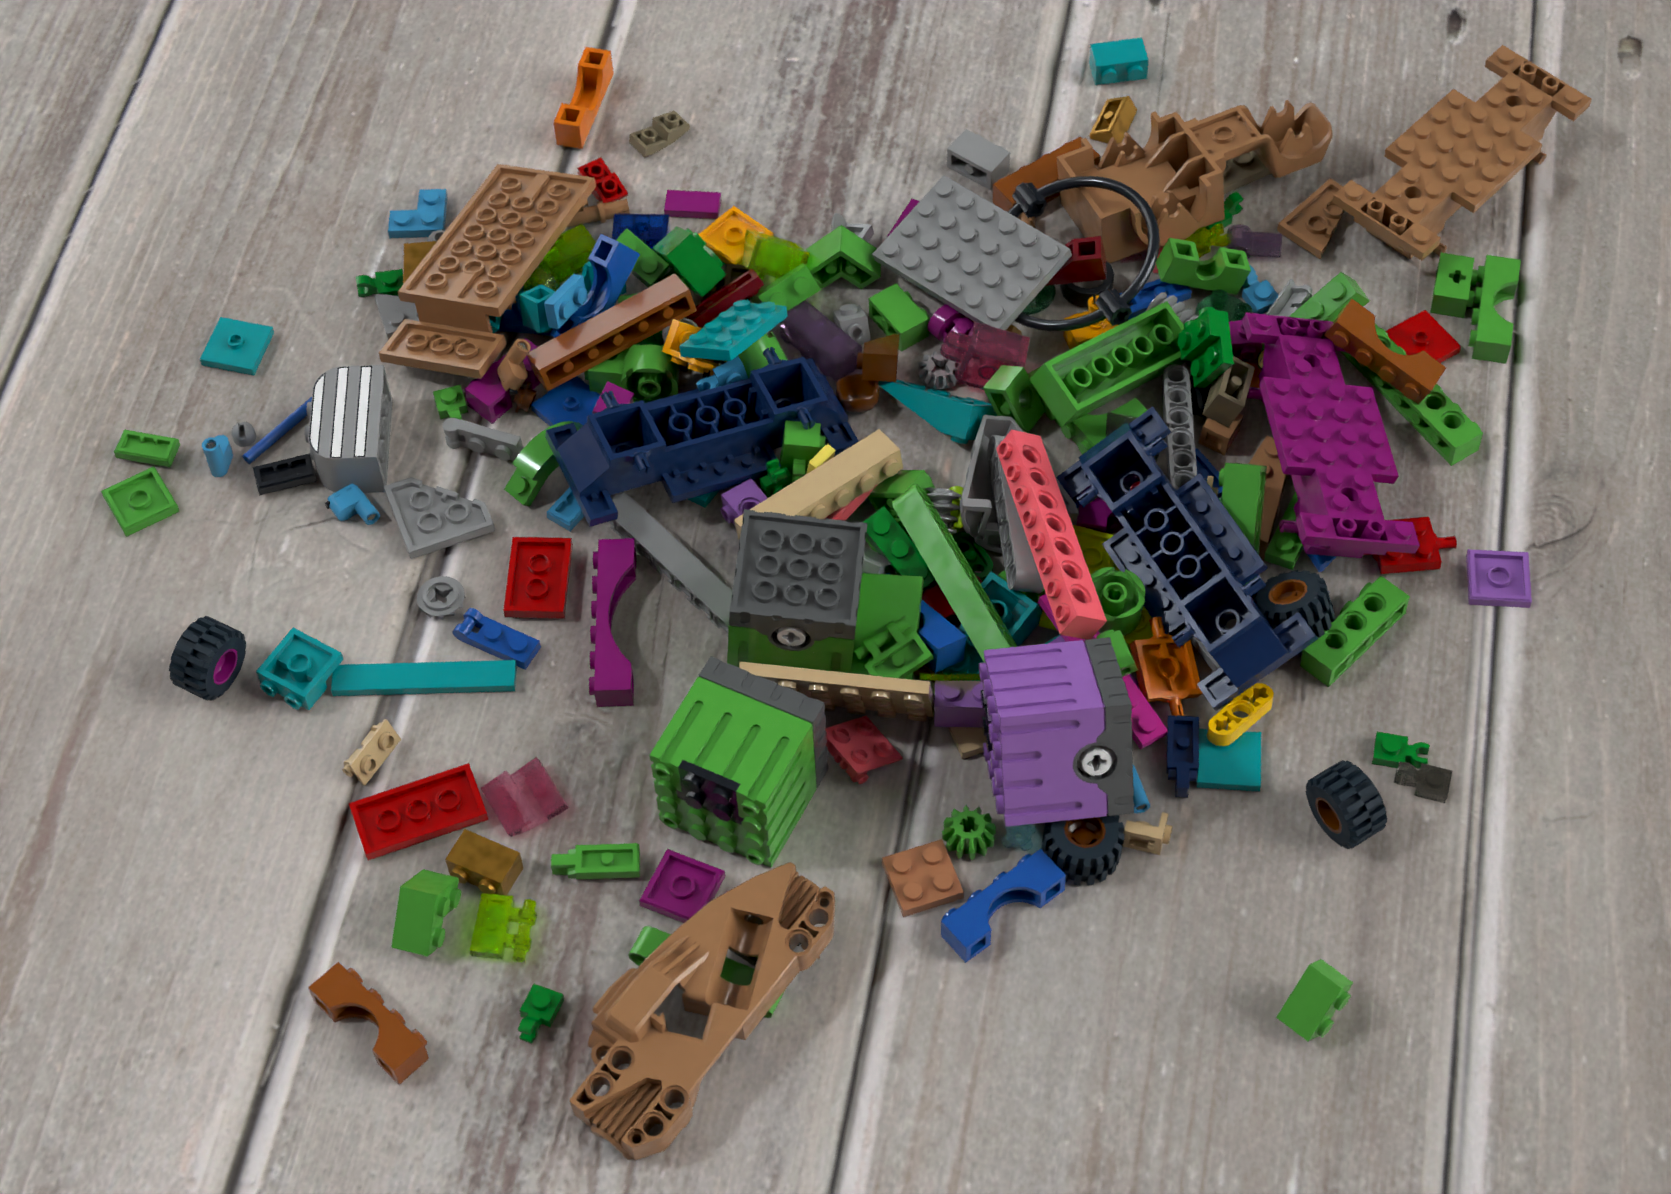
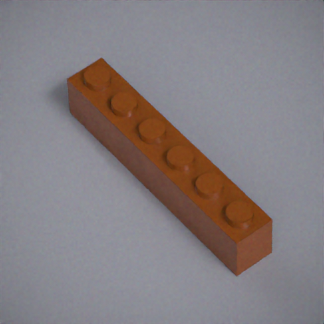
M673 274L529 351L527 358L534 375L545 389L550 391L628 349L632 345L671 325L673 319L681 320L696 312L697 309L688 287L676 274Z

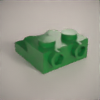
M1213 307L1200 309L1198 311L1199 317L1185 322L1184 330L1178 334L1181 360L1191 361V374L1195 388L1205 389L1234 365L1228 312L1219 311Z

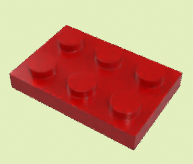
M512 538L503 609L505 617L565 618L573 547L572 538Z

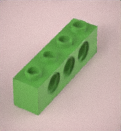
M1382 576L1373 584L1367 583L1354 602L1350 600L1343 606L1340 615L1334 622H1331V628L1327 631L1324 630L1325 634L1301 651L1300 666L1329 687L1406 614L1410 596Z

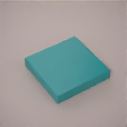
M1199 728L1197 788L1260 792L1262 732L1246 731L1232 744L1217 746L1208 740V729Z

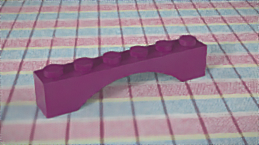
M634 538L598 539V551H593V569L598 570L597 576H592V592L597 594V601H591L592 619H596V626L590 627L591 644H595V651H590V669H595L594 677H589V694L595 695L597 707L634 706L632 663L621 653L611 633L613 615L618 602L625 591L636 580L637 554Z

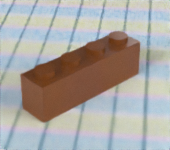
M1080 136L1071 142H1066L1062 147L1051 153L1044 154L1040 159L1029 165L1022 166L1018 171L1007 177L1000 178L993 184V203L1008 212L1016 204L1012 195L1016 187L1021 183L1032 182L1038 189L1058 181L1057 157L1081 148V139L1083 138ZM1093 149L1094 164L1098 166L1100 155ZM1060 192L1052 194L1044 199L1048 203L1053 199L1059 197Z

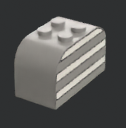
M384 365L332 368L319 376L313 386L312 402H307V417L310 420V424L305 425V440L310 445L311 460L315 461L321 483L333 492H337L349 484L357 485L363 493L385 492L384 486L387 485L393 399Z

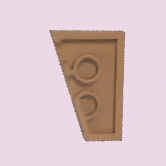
M1330 178L1280 221L1277 231L1321 259L1345 212L1332 203L1334 194L1343 186Z

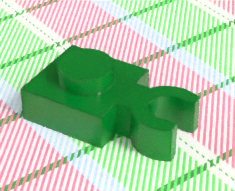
M1377 731L1372 764L1403 769L1405 762H1408L1417 769H1426L1428 759L1421 758L1417 754L1428 755L1430 745L1424 742L1408 745L1407 736Z

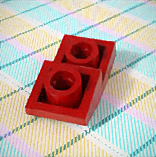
M602 157L578 167V175L595 178L596 188L592 194L598 201L608 203L628 196V192L615 172L611 173Z

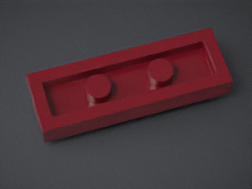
M750 269L695 306L697 311L685 318L695 322L698 327L704 328L705 324L712 322L721 312L732 307L734 302L756 295L760 290L759 288L764 286L757 273Z

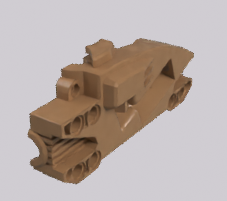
M788 862L757 875L711 900L677 928L638 968H631L607 989L593 1007V1012L597 1016L591 1022L593 1030L589 1037L588 1046L592 1049L591 1057L595 1068L569 1099L574 1115L591 1127V1133L607 1140L627 1160L633 1159L636 1161L666 1150L692 1119V1108L695 1105L702 1079L733 1039L746 1040L797 974L811 967L831 942L834 935L835 893L826 886L821 889L804 876H799L796 871V865ZM749 915L761 918L763 925L748 922ZM824 924L822 927H815L814 925ZM801 943V948L804 951L794 952L793 950ZM728 948L745 956L758 957L750 985H736L724 980L720 976ZM676 985L683 991L682 1001L685 1011L708 1016L702 1039L668 1031L664 1012L660 1016L654 1013ZM622 1064H630L626 1069H617ZM603 1085L610 1087L607 1094L596 1096ZM676 1102L683 1103L678 1109L669 1108ZM655 1124L663 1127L660 1134L656 1136L648 1135Z

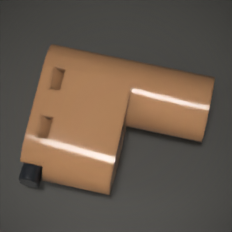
M521 338L514 342L497 368L503 388L506 391L509 389L511 395L518 394L519 388L528 376L523 360L529 353L531 346L526 340Z

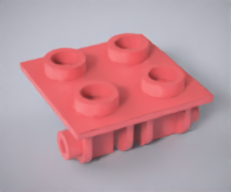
M867 716L825 728L827 733L826 747L837 763H840L842 769H846L853 782L863 784L869 778L867 775L868 771L903 759Z

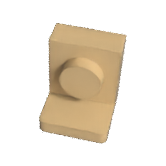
M1162 812L1158 827L1151 826L1144 821L1134 822L1127 820L1124 829L1123 847L1160 855L1162 844H1169L1173 827L1167 825L1168 813Z

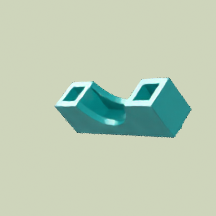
M590 262L584 264L582 272L587 295L592 287L594 276ZM625 283V285H624V287H623V289H622L620 295L627 293V291H626V283ZM541 284L519 294L523 325L538 333H546L552 329L548 327L544 302L555 292L554 290Z

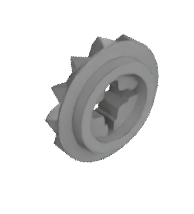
M934 350L932 355L924 354L923 360L918 363V375L920 380L931 388L947 389L953 387L961 380L963 376V362L958 360L957 354L950 355L947 350L944 353H937ZM944 365L946 366V370H945V371L942 370V369H939L938 371H936V366H939V367H943Z
M447 576L434 577L426 581L417 593V603L421 612L427 613L430 618L438 616L443 619L448 614L454 616L458 608H463V601L466 598L461 583ZM436 592L438 595L446 597L447 603H442L440 600L437 601Z

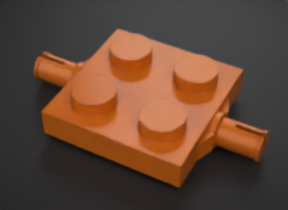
M1154 617L1149 619L1153 637L1134 640L1130 643L1132 657L1138 668L1136 674L1140 691L1148 702L1162 701L1169 703L1172 716H1185L1181 700L1196 698L1203 694L1197 685L1200 682L1191 640L1179 648L1172 639L1173 635L1165 634L1162 617Z

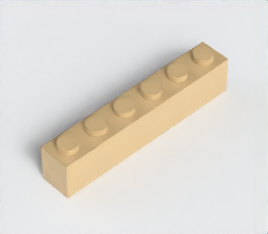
M878 429L750 510L762 513L773 512L788 516L800 515L825 519L831 513L848 505L850 501L870 491L874 486L903 469L900 448ZM743 514L734 519L739 540Z

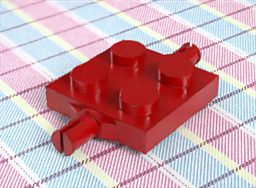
M1429 517L1393 519L1392 521L1413 522L1420 545L1415 554L1387 551L1385 555L1365 553L1364 555L1373 556L1378 563L1380 574L1438 570L1441 568L1442 563L1439 549H1456L1457 540L1456 536L1437 537L1433 532Z

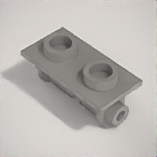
M1290 279L1266 315L1289 317L1312 297V288L1309 285L1296 286L1293 279Z

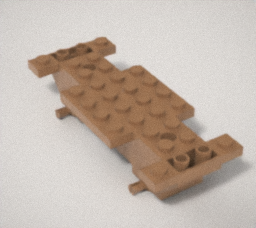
M1502 45L1486 59L1485 63L1487 69L1502 77L1498 83L1476 102L1452 89L1386 148L1384 157L1399 165L1402 169L1374 194L1353 180H1350L1334 194L1332 203L1354 216V221L1366 228L1367 232L1408 259L1415 256L1422 261L1432 251L1440 256L1441 252L1445 253L1447 246L1440 243L1441 237L1437 234L1444 229L1446 220L1462 206L1475 213L1532 159L1538 162V164L1543 163L1547 154L1541 152L1543 144L1539 141L1543 138L1545 129L1555 113L1559 112L1574 121L1590 107L1592 99Z

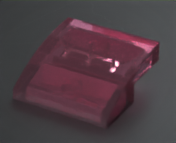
M537 757L513 774L504 771L481 787L482 792L510 837L529 831L569 808L542 762Z

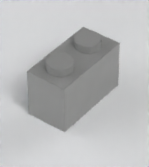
M965 129L947 148V167L992 190L993 184L1010 171V152L984 139L981 135Z

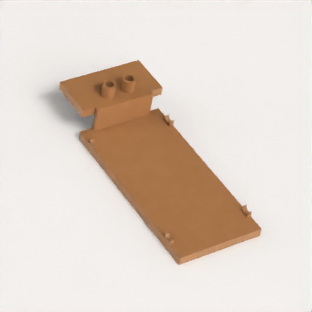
M497 164L399 289L400 301L415 303L419 321L403 320L380 350L379 357L381 362L482 379L506 346L505 336L492 332L489 315L501 317L506 308L507 310H512V304L517 303L515 296L576 213L578 211L584 212V206H588L587 198L596 188L595 178Z

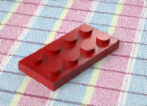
M469 763L349 803L367 861L489 820Z

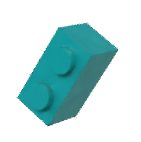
M1142 37L1090 44L1089 65L1095 85L1147 79L1149 59Z

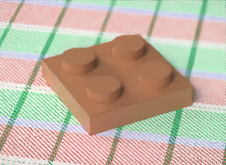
M942 839L882 857L883 868L903 917L964 898V891Z

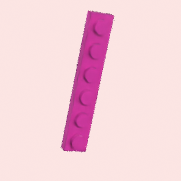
M1044 594L1039 598L1038 603L1058 630L1047 595ZM1099 631L1091 639H1097V636L1100 634ZM1061 635L1065 642L1078 640L1085 642L1087 640ZM1128 674L1122 678L1132 706V738L1141 750L1166 736L1168 730Z

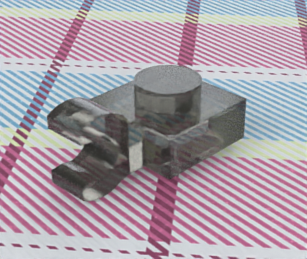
M1399 762L1398 769L1395 772L1394 783L1415 787L1414 796L1445 803L1453 771L1421 763L1419 770H1417L1412 764Z

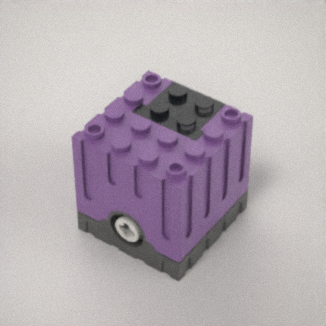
M1110 637L1088 639L1085 642L1078 640L984 650L985 662L979 663L980 680L983 682V690H980L981 705L985 714L982 717V729L984 736L986 735L983 751L985 762H987L988 776L991 779L992 794L995 797L997 815H1004L1005 826L1104 817L1107 814L1108 816L1134 813L1132 706Z

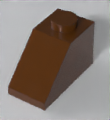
M892 334L864 342L863 352H858L857 369L862 370V380L896 382L900 334Z

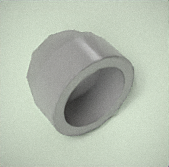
M238 422L232 428V437L236 445L247 447L255 442L256 433L250 423ZM245 431V436L240 437V432Z

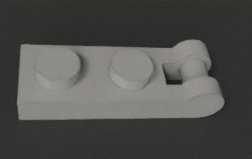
M448 418L443 422L446 443L451 449H457L462 446L477 453L497 456L505 461H514L523 449L520 436L456 418Z

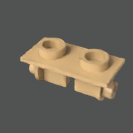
M384 719L382 723L373 725L371 731L360 743L362 749L356 748L349 759L343 763L344 768L342 771L349 777L355 774L364 786L401 741V738L387 719Z

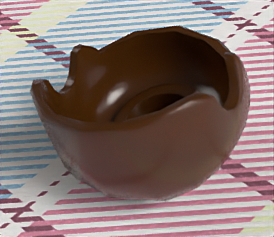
M862 374L848 375L838 380L836 396L843 409L850 413H864L872 410L879 400L878 381L862 380Z

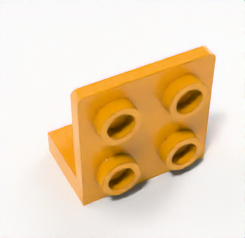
M673 319L662 352L671 355V361L686 366L688 369L704 374L705 372L709 373L710 376L714 375L712 369L720 365L713 363V359L681 357L679 346L702 328Z

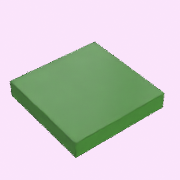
M155 466L101 491L126 537L180 512L178 505Z

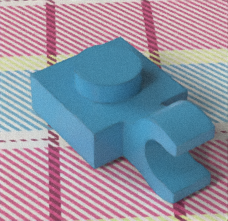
M1249 265L1251 272L1242 285L1245 288L1242 292V298L1253 313L1263 314L1268 312L1279 295L1268 280L1259 282L1256 271Z
M737 356L732 361H727L712 369L714 375L700 379L696 385L701 392L706 389L748 379L742 361Z

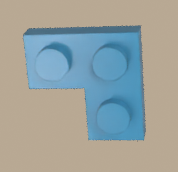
M419 189L417 210H390L389 238L429 237L434 231L445 230L448 198L446 189Z

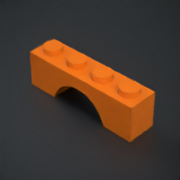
M585 47L578 63L577 81L570 104L561 103L553 122L557 145L583 149L614 74L611 51Z

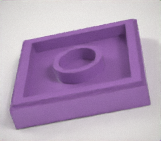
M1467 550L1469 605L1530 608L1532 598L1528 552Z

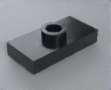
M310 453L253 467L259 495L317 482Z

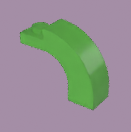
M564 421L554 424L547 429L574 423L578 431L583 425L578 422ZM547 429L535 436L518 454L512 463L517 468L504 488L505 491L524 506H531L546 479L559 467L545 438Z

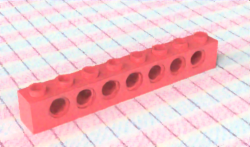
M1011 429L996 450L1060 635L1091 639L1107 620L1043 441L1039 435Z

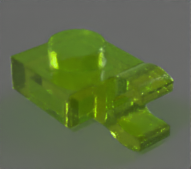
M1222 223L1214 225L1209 230L1203 226L1184 239L1185 241L1195 242L1199 258L1210 253L1211 246L1224 247L1231 243L1229 233L1222 235L1224 233Z

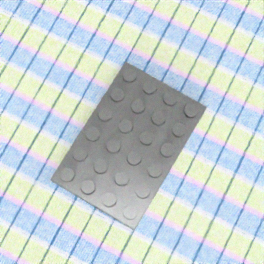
M943 175L872 255L876 262L1000 337L1072 256L1070 248Z

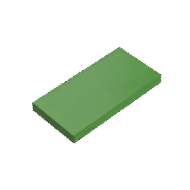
M862 573L853 650L861 646L865 638L868 636L873 638L886 629V624L892 620L895 623L904 616L911 624L910 628L902 632L904 637L914 631L918 634L924 583L923 577ZM894 639L881 646L879 650L881 653L896 644V641ZM853 651L851 673L870 675L864 665L874 658L869 654L862 660H859ZM914 672L904 679L913 680Z

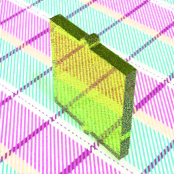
M974 672L920 673V679L970 681L980 680V674Z

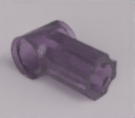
M1233 225L1227 230L1226 248L1245 251L1247 259L1250 256L1280 257L1282 234L1251 232V229L1246 225Z

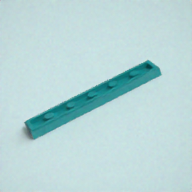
M516 660L339 665L332 674L331 692L333 696L515 691L517 664Z

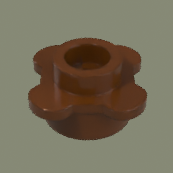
M531 382L527 383L525 389L520 387L518 394L514 397L513 402L517 404L516 413H519L520 409L528 412L535 400L537 391L530 388Z

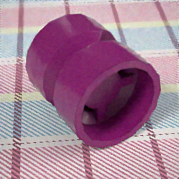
M947 304L940 307L932 315L928 323V331L940 342H944V345L953 354H957V356L965 355L971 351L981 336L979 326Z

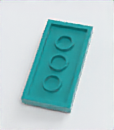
M749 300L736 301L732 307L721 312L716 319L705 324L704 328L692 334L688 340L679 346L681 357L732 361L787 318V307L775 305L774 302L756 304L750 303Z

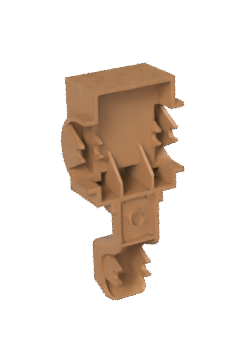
M1289 100L1285 101L1284 109L1279 113H1276L1273 105L1270 106L1262 126L1255 122L1250 110L1244 105L1233 107L1199 121L1193 118L1186 122L1183 121L1177 112L1160 118L1155 111L1151 113V134L1144 148L1128 132H1125V138L1119 144H1116L1114 137L1110 138L1099 165L1096 166L1094 164L1093 147L1086 138L1081 139V148L1057 157L1058 178L1062 180L1078 176H1097L1113 179L1131 187L1152 208L1159 227V247H1164L1169 238L1184 240L1196 230L1225 219L1223 174L1227 160L1254 151L1273 177L1280 178L1321 162L1333 137L1332 126L1325 115L1312 102L1304 105L1294 116V107ZM1081 187L1060 191L1061 205L1085 238L1101 236L1106 261L1109 264L1148 248V230L1145 220L1138 208L1124 196L1110 190L1094 187Z

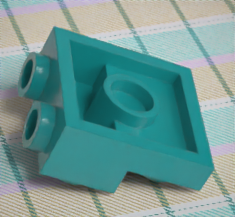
M293 627L256 670L260 681V688L267 695L274 697L278 693L284 697L285 702L293 709L299 710L302 706L310 710L326 691L327 685L325 681L344 659L342 653Z

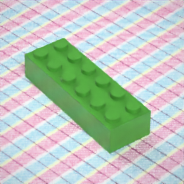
M1166 301L1045 362L1029 380L1063 427L1162 375L1166 367L1183 364L1185 360H1181L1178 334L1184 330V325Z

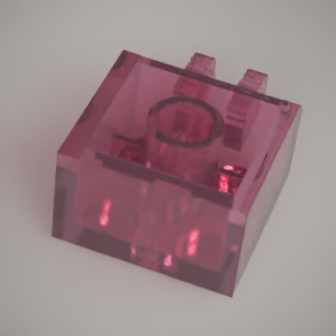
M974 322L969 335L953 331L949 332V334L947 333L944 339L945 342L940 348V353L943 358L958 362L955 378L959 383L984 390L983 387L1001 365L1025 366L1030 338L1015 332L995 328L988 324Z

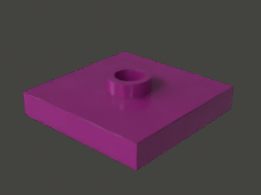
M667 849L644 890L639 904L641 907L685 923L714 899L725 878V871Z

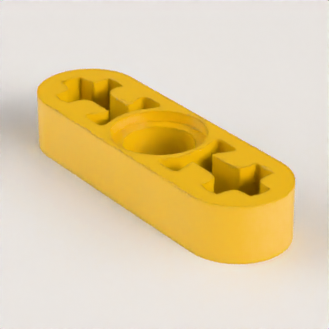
M1255 683L1234 698L1209 720L1208 740L1217 746L1232 744L1272 708L1274 696L1272 688L1266 684ZM1241 711L1247 713L1248 716L1240 718L1233 715V713Z

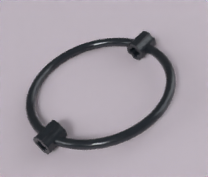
M1097 176L1066 178L1049 183L1038 189L1032 182H1023L1016 187L1012 195L1016 204L1008 213L1017 218L1023 212L1027 218L1039 217L1044 213V209L1048 205L1044 198L1068 189L1094 187L1118 193L1131 201L1142 214L1148 230V248L1138 275L1121 295L1116 289H1106L1099 294V298L1095 302L1099 310L1081 317L1065 320L1040 319L1021 312L1014 320L1015 322L1036 330L1069 331L1096 324L1104 319H1107L1111 326L1120 325L1128 321L1132 313L1128 303L1139 293L1149 279L1157 261L1160 244L1159 227L1154 212L1138 192L1119 181Z

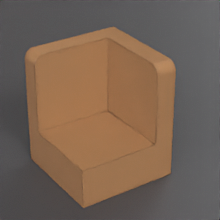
M1239 413L1229 427L1208 418L1203 425L1198 443L1225 455L1240 430L1244 415Z

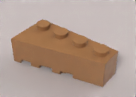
M1269 436L1265 437L1249 464L1267 466L1259 556L1263 561L1272 537L1288 474H1283L1274 438Z

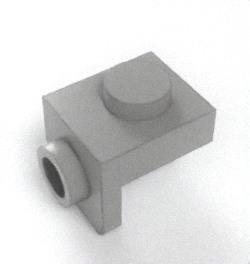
M848 304L840 307V310L833 311L834 322L840 329L844 347L871 341L867 315L860 305Z

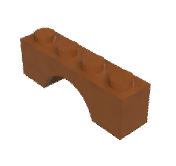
M1351 299L1340 311L1324 336L1353 356L1359 363L1379 375L1382 380L1390 383L1402 392L1405 397L1419 404L1432 391L1446 367L1424 351L1414 355H1401L1391 351L1381 342L1375 329L1376 316Z
M337 962L308 987L314 1003L334 1022L347 1018H363L375 1024L379 1028V1034L372 1051L377 1064L400 1085L429 1059L425 1048L428 1044L426 1039L416 1029L411 1032L404 1025L406 1022L397 1010L393 1008L389 1011L383 1005V998L375 989L367 990L362 985V978L353 968L350 967L346 970Z

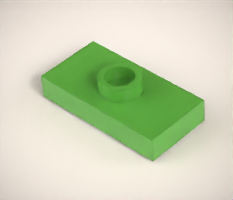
M124 429L114 453L116 458L171 467L180 447V442L177 438Z

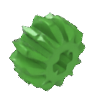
M967 805L964 806L963 812L953 809L951 817L945 818V829L942 831V839L946 842L948 852L957 850L959 859L964 854H969V858L972 861L975 858V853L985 857L987 848H992L995 843L996 826L992 823L990 813L981 815L982 810L979 806L974 811H969Z

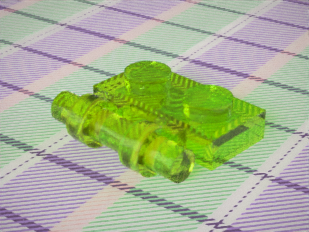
M482 893L469 950L471 956L503 959L505 948H512L514 950L512 960L519 963L524 962L526 952H529L531 949V928L536 924L537 913L535 912L536 901L525 899L523 908H514L515 901L513 896ZM511 922L519 923L517 934H508Z

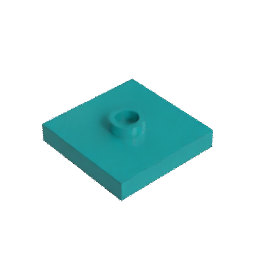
M220 317L201 355V365L255 375L274 335L273 327Z

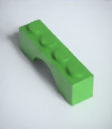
M1486 255L1484 266H1478L1476 282L1481 283V287L1476 286L1473 303L1478 304V308H1473L1471 325H1476L1475 330L1471 329L1468 346L1473 347L1472 359L1507 363L1512 342L1513 323L1502 318L1496 312L1494 306L1502 301L1514 299L1519 279L1520 259Z

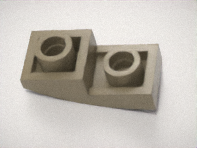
M673 110L654 117L651 127L631 133L629 143L643 157H647L675 142L689 130L690 125Z

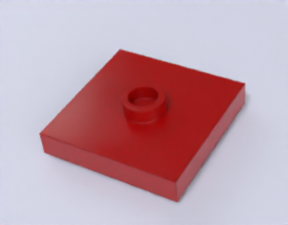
M1426 310L1386 330L1388 337L1397 346L1403 348L1406 355H1414L1424 351L1439 363H1442L1460 353L1461 350L1460 344Z

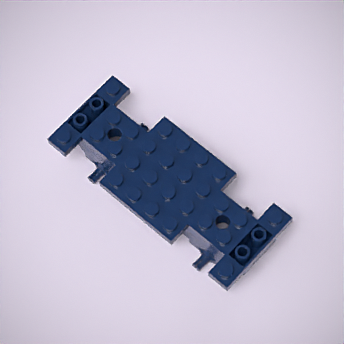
M770 347V350L767 348L763 352L769 364L763 368L752 370L749 379L706 389L701 392L695 389L644 403L642 400L631 404H619L612 391L607 393L606 391L601 395V398L607 408L601 412L588 415L587 423L578 431L574 423L547 429L545 438L589 527L618 519V510L610 496L616 493L661 481L671 502L676 503L739 485L750 478L756 480L767 476L766 462L777 458L772 449L782 447L786 420L799 421L806 430L808 427L809 429L814 427L815 423H821L820 435L825 436V445L829 444L836 450L834 457L859 441L848 423L849 418L825 375L820 373L813 359L800 357L793 360H780L773 347Z
M1151 407L1128 424L1126 422L1078 457L1079 461L1056 478L1074 502L1079 501L1085 508V506L1099 497L1106 502L1110 510L1116 515L1124 528L1102 543L1103 547L1120 571L1125 572L1126 569L1140 578L1145 587L1144 607L1151 618L1162 617L1165 634L1173 635L1172 639L1179 648L1195 637L1202 642L1208 653L1218 663L1220 668L1197 683L1213 709L1217 711L1318 640V638L1299 612L1275 629L1271 627L1251 597L1267 586L1259 574L1268 569V567L1201 473L1177 490L1174 489L1154 459L1155 455L1168 447L1163 438L1172 432L1155 408ZM1140 481V484L1130 491L1131 486L1135 482ZM1237 619L1236 625L1233 628L1225 630L1226 623L1229 620Z

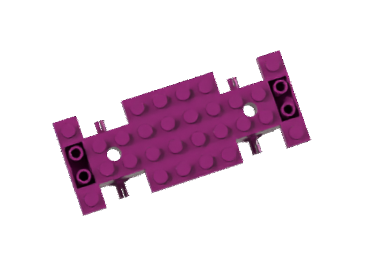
M1246 312L1242 322L1247 341L1265 343L1263 366L1258 375L1260 388L1250 387L1247 399H1259L1265 405L1283 474L1291 475L1298 499L1293 507L1296 521L1281 520L1279 523L1280 532L1296 533L1304 545L1306 554L1362 558L1364 553L1385 555L1387 551L1415 554L1420 545L1413 522L1384 519L1374 482L1394 484L1399 475L1373 388L1345 385L1336 351H1346L1336 346L1330 339L1324 336L1333 322Z

